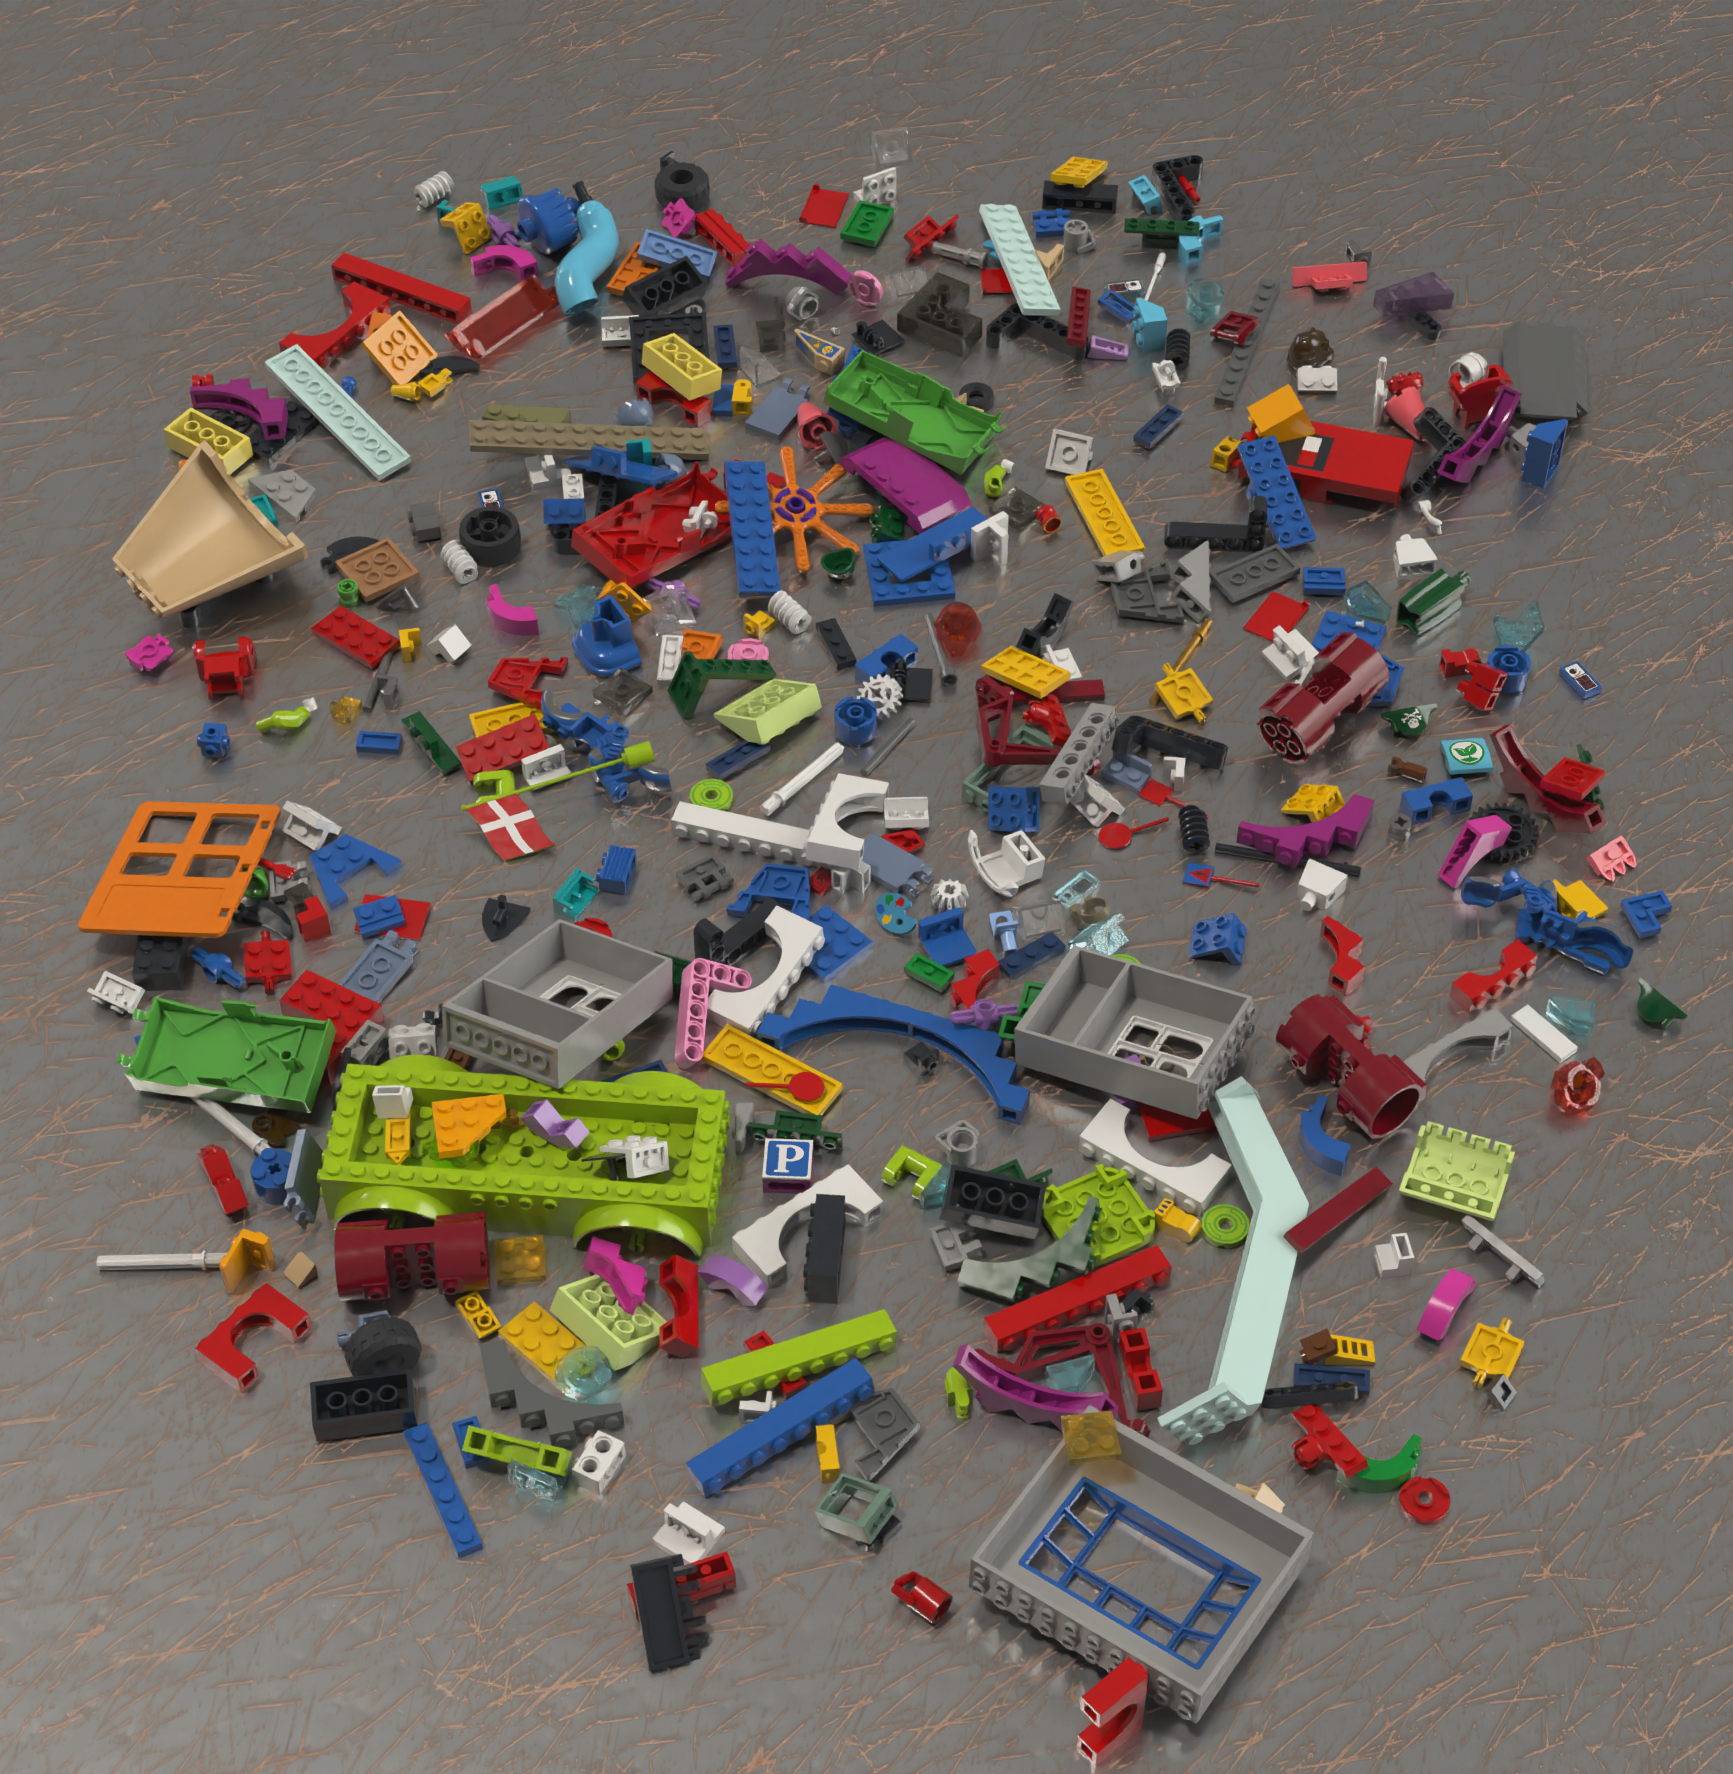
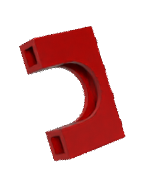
M267 1283L260 1289L255 1290L244 1304L239 1305L232 1315L225 1321L220 1322L216 1329L207 1338H203L195 1348L199 1362L240 1393L259 1377L256 1363L234 1347L238 1337L243 1332L257 1326L271 1327L295 1343L312 1327L309 1313Z
M1130 1657L1081 1697L1080 1710L1093 1723L1078 1735L1077 1748L1095 1766L1137 1732L1143 1724L1149 1675L1142 1664L1135 1663Z

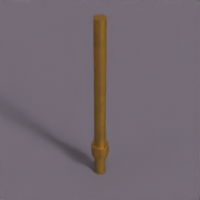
M1207 618L1200 627L1196 628L1192 634L1193 638L1171 667L1174 672L1180 671L1199 642L1205 639L1207 631L1213 623L1212 620ZM1156 690L1149 699L1152 705H1156L1161 698Z

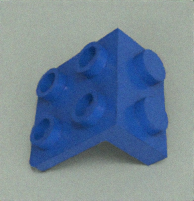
M584 498L543 499L544 524H548L549 528H558L564 523H569V527L581 526L582 523L586 522Z
M960 907L918 920V938L929 958L944 967L962 962L964 958L977 954L974 945L963 928L964 913Z
M1235 913L1196 922L1193 927L1190 943V957L1197 958L1223 952L1232 965L1241 964L1245 937L1247 936L1246 926L1241 923Z

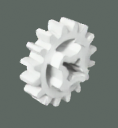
M878 674L877 679L871 676L869 683L863 682L865 687L864 689H858L861 695L857 696V699L864 697L871 700L876 706L877 718L879 720H882L883 715L890 718L891 711L897 712L895 707L901 706L898 699L903 698V695L900 693L902 688L894 678L891 679L888 675H885L883 678Z

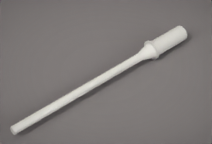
M1165 253L1159 254L1153 267L1154 275L1144 299L1146 301L1149 299L1158 273L1163 269L1166 259Z

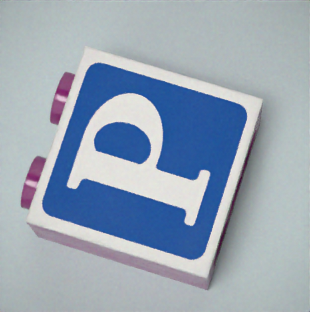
M765 1138L762 1174L763 1193L798 1194L811 1188L814 1156L813 1140Z

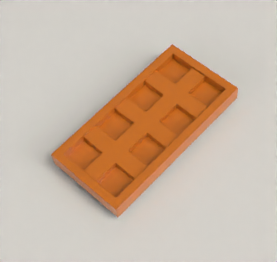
M636 241L608 283L607 292L623 296L626 286L663 267L636 259L641 242Z

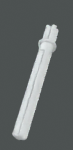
M839 742L834 743L780 790L771 793V797L760 805L761 812L769 816L778 807H783L786 803L785 801L844 752L843 745H840Z
M190 1097L244 1142L255 1156L260 1155L264 1149L271 1148L266 1139L254 1134L216 1101Z
M203 1251L202 1253L105 1255L97 1257L96 1265L98 1270L202 1268L207 1270L209 1267H219L222 1257L226 1256L227 1253H207V1251Z

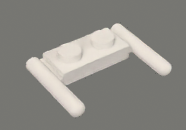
M1380 357L1378 364L1373 412V425L1375 427L1381 425L1382 413H1386L1384 410L1387 401L1384 400H1387L1388 388H1384L1386 357Z

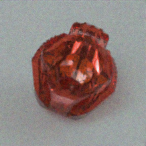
M954 602L945 606L933 625L936 638L940 642H944L952 657H962L969 644L975 643L982 628L975 611L963 602Z
M1595 1057L1580 1063L1572 1061L1564 1064L1559 1070L1555 1071L1550 1087V1099L1563 1113L1569 1115H1576L1593 1108L1592 1106L1598 1101L1600 1096L1601 1082L1599 1080L1605 1074L1602 1064Z

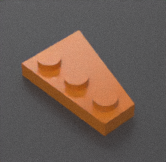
M683 629L682 656L684 652H692L696 659H714L723 642L722 635Z

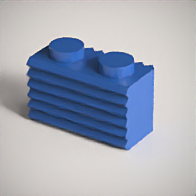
M610 845L608 853H603V867L598 869L596 873V882H599L600 890L626 894L637 863L636 850L634 848Z

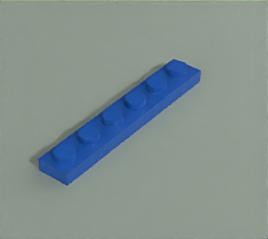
M425 1422L403 1431L406 1442L458 1558L482 1549V1542L428 1423Z

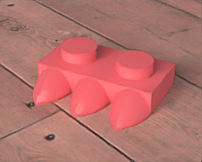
M1622 835L1586 857L1597 876L1602 875L1605 879L1612 882L1615 879L1614 870L1624 875L1625 864L1636 867L1635 855Z

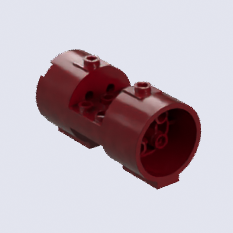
M1341 632L1314 657L1316 663L1312 668L1313 678L1304 687L1299 683H1286L1259 708L1261 713L1258 716L1260 721L1257 723L1259 734L1272 752L1276 749L1284 756V761L1300 765L1315 752L1321 751L1335 732L1333 719L1339 717L1341 711L1344 713H1361L1365 710V706L1372 701L1371 699L1389 682V670L1382 656L1369 643L1358 638L1355 632Z
M1317 994L1305 999L1289 1013L1292 1017L1286 1025L1281 1024L1277 1031L1276 1043L1290 1057L1292 1065L1309 1077L1317 1078L1326 1075L1331 1083H1336L1340 1087L1339 1092H1337V1109L1351 1121L1354 1120L1373 1139L1383 1138L1397 1130L1414 1113L1420 1101L1426 1097L1427 1084L1396 1054L1392 1057L1387 1054L1375 1056L1359 1041L1363 1038L1364 1023L1334 994L1330 997L1327 995L1321 997Z
M485 1212L436 1216L434 1227L389 1230L386 1219L338 1223V1227L335 1230V1272L338 1295L341 1302L387 1299L392 1296V1287L407 1288L416 1285L432 1286L438 1284L439 1294L448 1295L489 1290L490 1254Z

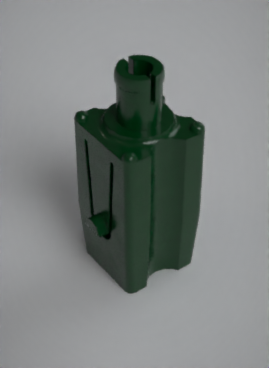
M1442 568L1416 585L1398 601L1396 621L1401 625L1405 624L1410 627L1417 636L1436 626L1462 607L1460 595L1464 592V588L1471 583L1469 574H1465V571H1460L1454 577H1449L1447 572Z

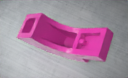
M497 584L489 586L490 594L487 595L486 605L488 618L494 626L513 635L530 636L539 634L538 620L532 606H511L503 600Z

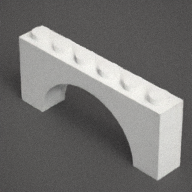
M838 773L836 780L831 781L830 790L826 792L824 803H821L819 815L816 814L814 826L810 827L809 838L806 837L804 840L803 851H806V860L858 870L863 859L865 839L846 833L837 823L844 817L857 812H883L884 798H888L889 782Z
M777 905L764 922L766 935L773 938L782 950L780 963L775 972L765 982L753 989L736 993L714 989L708 997L706 1019L722 1027L728 1024L752 1037L757 1034L767 1012L774 1014L777 1004L780 1000L785 999L790 986L798 981L801 971L805 966H809L814 953L820 950L825 942L821 926Z
M1109 1099L1079 1136L1078 1150L1085 1156L1092 1157L1101 1162L1105 1167L1115 1168L1119 1171L1121 1168L1128 1173V1179L1141 1184L1147 1190H1152L1164 1199L1165 1197L1170 1199L1185 1211L1200 1217L1230 1179L1232 1164L1213 1154H1210L1200 1163L1187 1167H1168L1147 1160L1133 1149L1125 1135V1129L1129 1124L1130 1109Z
M849 1165L835 1170L824 1180L817 1181L810 1189L803 1193H798L792 1200L784 1205H779L773 1212L765 1217L758 1218L754 1224L746 1229L739 1230L732 1237L733 1252L768 1286V1289L787 1277V1263L780 1253L781 1245L792 1229L810 1219V1205L815 1203L816 1194L845 1195L846 1217L857 1221L864 1228L884 1215V1201Z

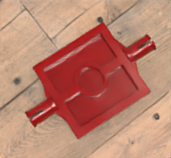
M264 930L260 932V942L243 943L246 983L258 982L264 984L265 993L269 995V988L271 994L275 992L274 983L292 980L289 940L270 941V931L266 930L265 937Z

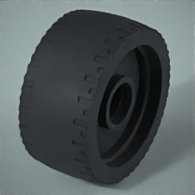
M496 506L477 508L469 512L461 520L459 527L460 542L477 563V566H501L507 564L518 555L521 546L520 527L517 518L509 510Z

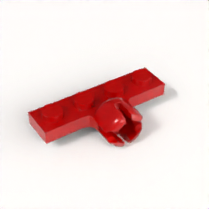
M1047 694L1041 699L1037 697L1036 701H1029L1028 705H1030L1031 709L1027 708L1024 710L1023 722L1038 729L1045 727L1052 744L1063 747L1070 737L1071 731L1058 698L1053 694Z
M1316 1404L1305 1405L1292 1412L1294 1421L1307 1434L1295 1441L1291 1446L1292 1450H1294L1293 1455L1303 1469H1311L1323 1462V1460L1328 1459L1348 1479L1368 1467L1367 1459Z

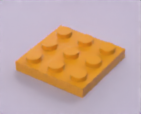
M398 311L360 344L394 385L409 382L420 370L430 363V360L438 356L401 311Z

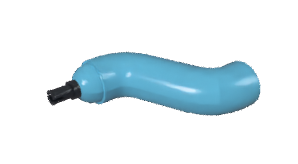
M583 181L572 185L579 199L578 204L580 207L577 210L576 219L581 241L560 262L554 282L558 301L565 316L581 313L598 303L599 298L593 287V282L614 261L619 245L618 230L610 210L606 209L600 202L593 201L591 195H588Z

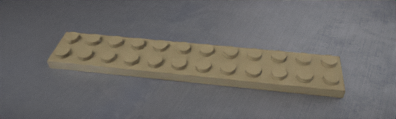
M468 420L470 452L591 456V447L594 446L626 452V441L650 438L652 458H657L658 455H661L660 453H668L685 460H709L706 430L699 428Z

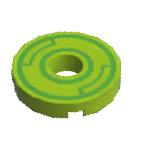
M705 779L692 787L690 803L724 811L726 808L728 810L733 803V792L729 784L722 780ZM708 796H716L715 799H707Z
M1229 1204L1213 1206L1204 1213L1201 1221L1202 1234L1213 1246L1219 1247L1220 1245L1225 1246V1248H1234L1241 1245L1247 1239L1250 1227L1249 1219L1238 1207ZM1225 1223L1229 1224L1232 1228L1224 1230L1219 1225Z

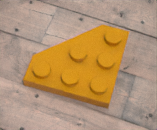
M497 1094L431 1102L439 1159L464 1156L470 1150L469 1147L475 1141H481L491 1131V1127L497 1121L502 1122L506 1118L504 1095Z

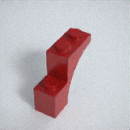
M1326 916L1322 920L1320 935L1329 942L1337 957L1335 965L1330 969L1328 985L1344 996H1347L1363 981L1365 966L1355 959L1362 952L1364 939L1343 926L1339 921Z
M989 949L964 958V969L962 972L965 979L952 983L951 994L949 995L953 1007H957L958 1010L970 1009L971 1005H974L982 990L993 981L999 979V963Z
M214 1144L201 1148V1153L196 1154L197 1160L213 1187L223 1213L227 1215L249 1206L240 1180L233 1172L225 1149L214 1146Z

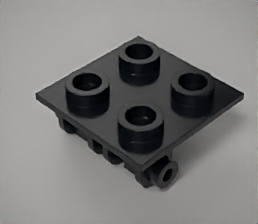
M883 319L867 326L866 322L859 321L856 324L857 331L851 334L872 355H876L905 341Z
M898 659L895 662V666L890 669V678H894L902 688L900 693L903 695V698L901 699L930 701L933 669L907 668L905 660Z

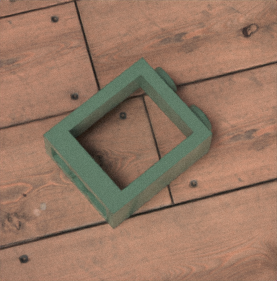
M841 1473L823 1499L817 1504L814 1512L821 1527L871 1544L897 1509L898 1504L891 1489ZM850 1496L871 1502L857 1522L837 1515Z

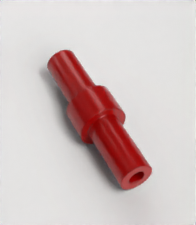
M1181 176L1178 181L1182 185L1183 191L1194 203H1199L1201 198L1196 193L1195 187L1184 176Z

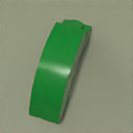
M1025 981L1018 1007V1015H1003L998 1034L1000 1039L1015 1042L1014 1029L1046 984Z
M1413 1434L1399 1454L1388 1460H1373L1364 1456L1367 1459L1368 1467L1348 1479L1338 1470L1336 1480L1354 1490L1365 1493L1378 1494L1397 1490L1416 1474L1418 1460L1423 1452L1420 1449L1422 1438Z

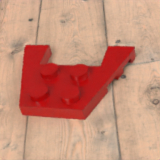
M542 657L540 661H529V658H501L488 680V688L542 709L541 700L544 691L531 689L541 671L562 675L568 666V658L560 657V661H550L549 657Z

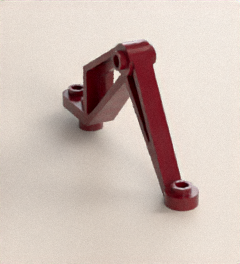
M989 676L977 679L975 690L979 696L989 703L978 708L976 721L982 761L990 767L1000 765H1052L1061 749L1007 742L1012 704L1015 699L1013 690L1008 686H1000ZM1000 718L997 739H991L988 723ZM1096 757L1092 768L1088 770L1086 775L1091 776L1100 771L1101 764L1098 757Z
M1102 1323L1030 1332L1015 1364L1006 1358L990 1355L982 1349H974L979 1355L998 1368L1026 1381L1091 1358L1105 1393L1119 1406L1116 1420L1147 1438L1151 1433L1145 1421L1141 1419H1127L1111 1332ZM1077 1342L1080 1344L1071 1349L1032 1361L1039 1348Z

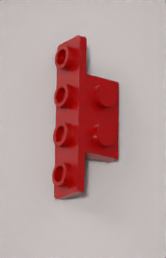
M956 214L941 227L930 216H927L908 231L903 238L913 249L905 260L907 262L912 258L916 260L923 253L922 250L925 249L927 251L933 246L935 240L940 241L946 235V231L951 232L957 226L956 221L959 216Z

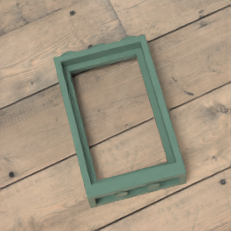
M1025 723L1007 739L1008 743L1063 748L1052 744L1050 736ZM983 762L962 782V798L988 813V793L978 788V786L999 766L990 767Z

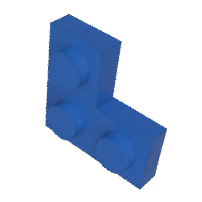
M1663 890L1624 899L1620 905L1639 939L1660 934L1662 927L1655 916L1669 913L1672 910V905Z

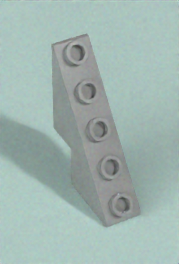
M1208 541L1178 560L1169 573L1179 583L1171 598L1177 604H1181V607L1198 623L1204 617L1208 618L1211 613L1209 602L1211 592L1209 591L1211 582L1209 570L1211 564L1209 563L1210 549Z

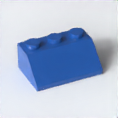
M1562 419L1540 423L1533 431L1530 430L1526 442L1529 443L1523 455L1526 459L1521 467V472H1523L1521 481L1543 489L1559 467L1568 420Z

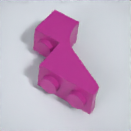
M593 1236L585 1255L583 1269L605 1279L622 1309L626 1313L633 1315L636 1307H641L644 1301V1291L648 1279L644 1278L646 1268L623 1261V1256L619 1255L621 1245Z

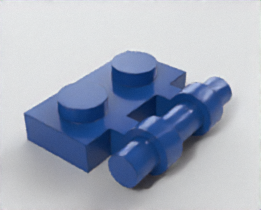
M1059 208L1056 211L1039 210V212H1032L1036 238L1063 236L1064 225L1067 221L1071 220V218H1064L1070 217L1069 210Z

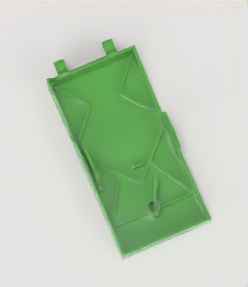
M863 350L827 387L823 404L961 475L978 455H983L989 447L984 448L994 437L995 433L1000 434L1007 427L1001 428L998 426L1002 411L992 416L965 405L953 397L951 389L944 387L927 375L919 372L915 374Z
M155 996L150 1011H141L135 1008L132 1017L137 1021L145 1022L134 1056H125L119 1053L117 1059L119 1065L130 1067L129 1070H124V1074L135 1090L311 1113L337 1031L331 1019L328 1018V1021L257 1013L253 1009L256 1008L257 1004L232 1000L221 1001L226 1012L205 1010L159 998L158 996Z

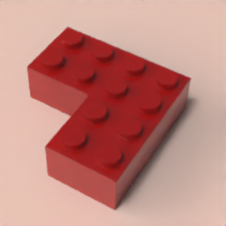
M307 969L279 1000L283 1016L328 1021V1018L332 1020L337 1031L321 1081L332 1085L335 1081L336 1072L342 1057L341 1051L364 1023L369 1020L382 1026L385 1022L381 1004Z

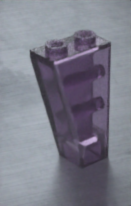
M1430 272L1376 290L1373 306L1383 317L1448 310L1452 308L1454 292L1434 272Z

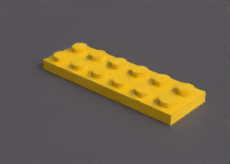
M1103 468L1065 477V485L1103 557L1121 550L1145 553V546Z
M728 1024L703 1051L701 1058L705 1063L744 1083L789 1084L791 1078L801 1072H811L818 1075L824 1082V1092L820 1098L810 1102L796 1099L789 1089L753 1087L805 1114L822 1116L843 1090V1084Z

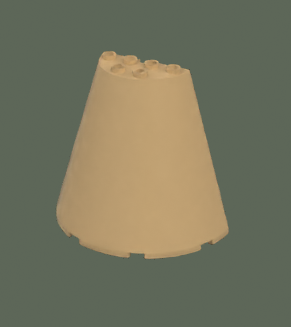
M204 440L195 449L112 560L116 564L114 570L121 578L125 576L128 580L126 582L133 590L134 595L145 603V606L152 614L155 613L158 618L162 617L165 619L302 562L308 558V551L305 544L293 532L285 537L246 496L235 479L227 474V469L218 454Z

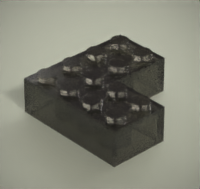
M937 272L897 313V331L962 358L982 337L983 319L962 311L969 303L970 285Z

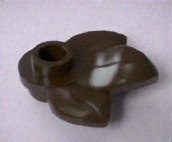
M271 1108L267 1113L255 1116L252 1122V1130L255 1134L263 1136L268 1141V1144L280 1146L285 1144V1137L293 1135L300 1125L286 1117L288 1110Z

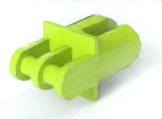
M953 1367L946 1373L944 1381L948 1398L947 1405L948 1407L954 1406L957 1417L965 1420L969 1417V1403L973 1400V1387H970V1383Z

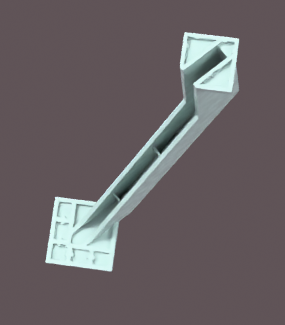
M1242 1076L1216 1090L1214 1096L1217 1101L1209 1102L1208 1109L1252 1207L1253 1215L1209 1389L1158 1417L1161 1427L1187 1446L1201 1442L1203 1437L1210 1433H1217L1223 1430L1225 1425L1232 1421H1239L1247 1416H1252L1262 1403L1298 1253L1283 1236L1288 1230L1306 1218L1309 1207L1303 1190L1259 1103L1261 1098L1258 1092Z

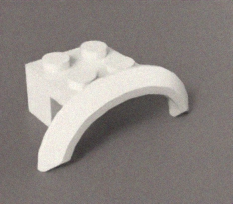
M970 830L968 847L972 861L983 880L994 891L1007 898L1013 897L1018 892V886L1042 878L1045 858L1022 830L1004 836L1001 850L982 857L978 847V837L973 830Z

